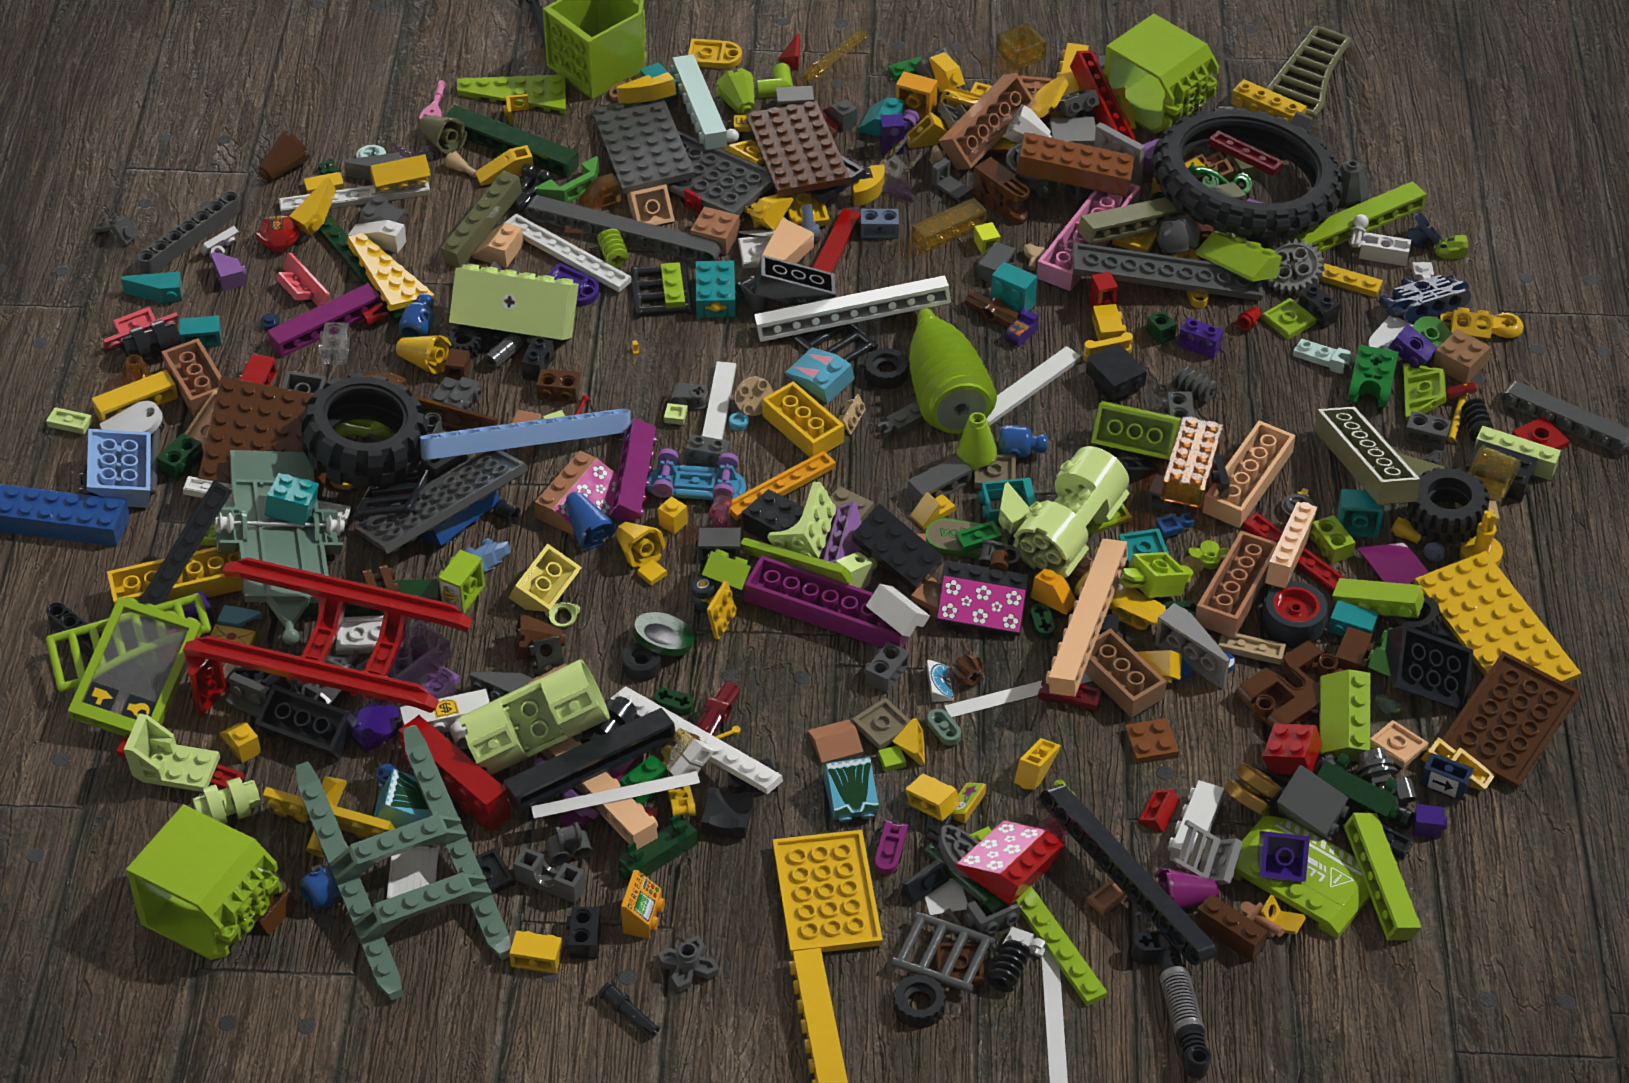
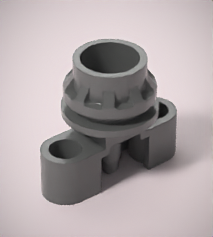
M1372 749L1358 755V777L1382 790L1388 778H1392L1397 774L1394 761L1388 757L1386 749ZM1396 779L1398 786L1392 795L1398 797V805L1415 801L1417 798L1412 779ZM1353 805L1354 810H1356V811H1361V810H1362V809H1360V808H1358V807H1356V806Z

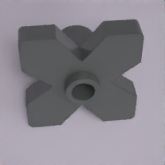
M698 935L687 939L677 950L667 948L658 952V961L663 969L675 970L672 975V983L678 992L691 987L694 975L710 979L719 974V966L715 960L702 957L705 951V944Z

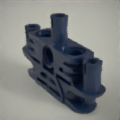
M1437 275L1417 282L1410 276H1407V278L1404 277L1401 280L1400 287L1392 290V298L1388 294L1382 295L1379 298V304L1387 309L1386 312L1389 316H1404L1405 321L1413 322L1422 317H1433L1453 311L1458 307H1463L1471 300V293L1468 290L1467 281H1459L1454 275H1448L1446 278H1443L1442 275Z

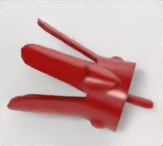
M378 302L371 309L362 312L361 317L363 320L359 321V323L364 321L368 327L375 322L389 320H379L388 316V312L373 314L383 306V302Z

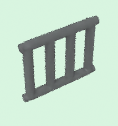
M915 912V922L898 957L893 958L891 965L921 976L927 975V977H932L937 982L963 991L972 992L973 984L971 983L989 945L993 946L995 938L924 913ZM925 923L937 929L920 964L917 965L906 960ZM945 931L957 934L958 937L941 973L928 969ZM967 938L980 942L963 980L951 977L950 974Z

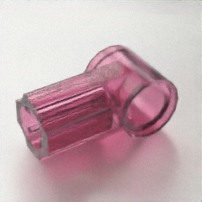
M717 495L708 512L711 519V528H730V509L733 503L729 497L725 495Z

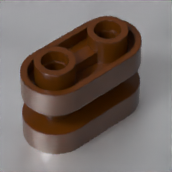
M387 564L378 566L379 573L372 574L371 569L362 570L364 584L377 587L376 582L381 581L384 589L400 592L398 583L393 582L395 580L392 567L388 568Z

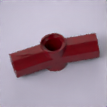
M731 681L723 683L715 696L708 698L704 707V714L697 724L698 728L712 736L715 735L721 722H725L728 719L732 705L740 695V688L737 687L736 683Z

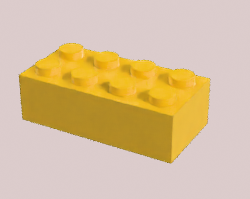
M794 381L762 399V416L810 458L822 451L827 453L844 442V424Z

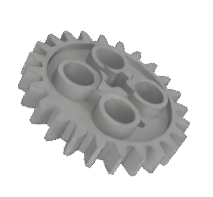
M1287 239V244L1285 245L1280 242V247L1273 245L1275 253L1282 256V262L1277 278L1264 280L1268 282L1269 288L1274 287L1275 292L1280 289L1281 294L1288 291L1289 295H1291L1295 291L1299 295V290L1313 283H1319L1318 278L1323 277L1322 272L1325 269L1324 258H1322V253L1318 252L1317 246L1312 247L1311 242L1306 245L1305 240L1298 243L1297 239L1294 240V243ZM1290 254H1293L1297 280L1293 279Z

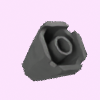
M1355 160L1345 161L1340 168L1343 178V189L1338 205L1348 208L1351 204L1357 205L1364 202L1368 198L1369 192L1361 163Z

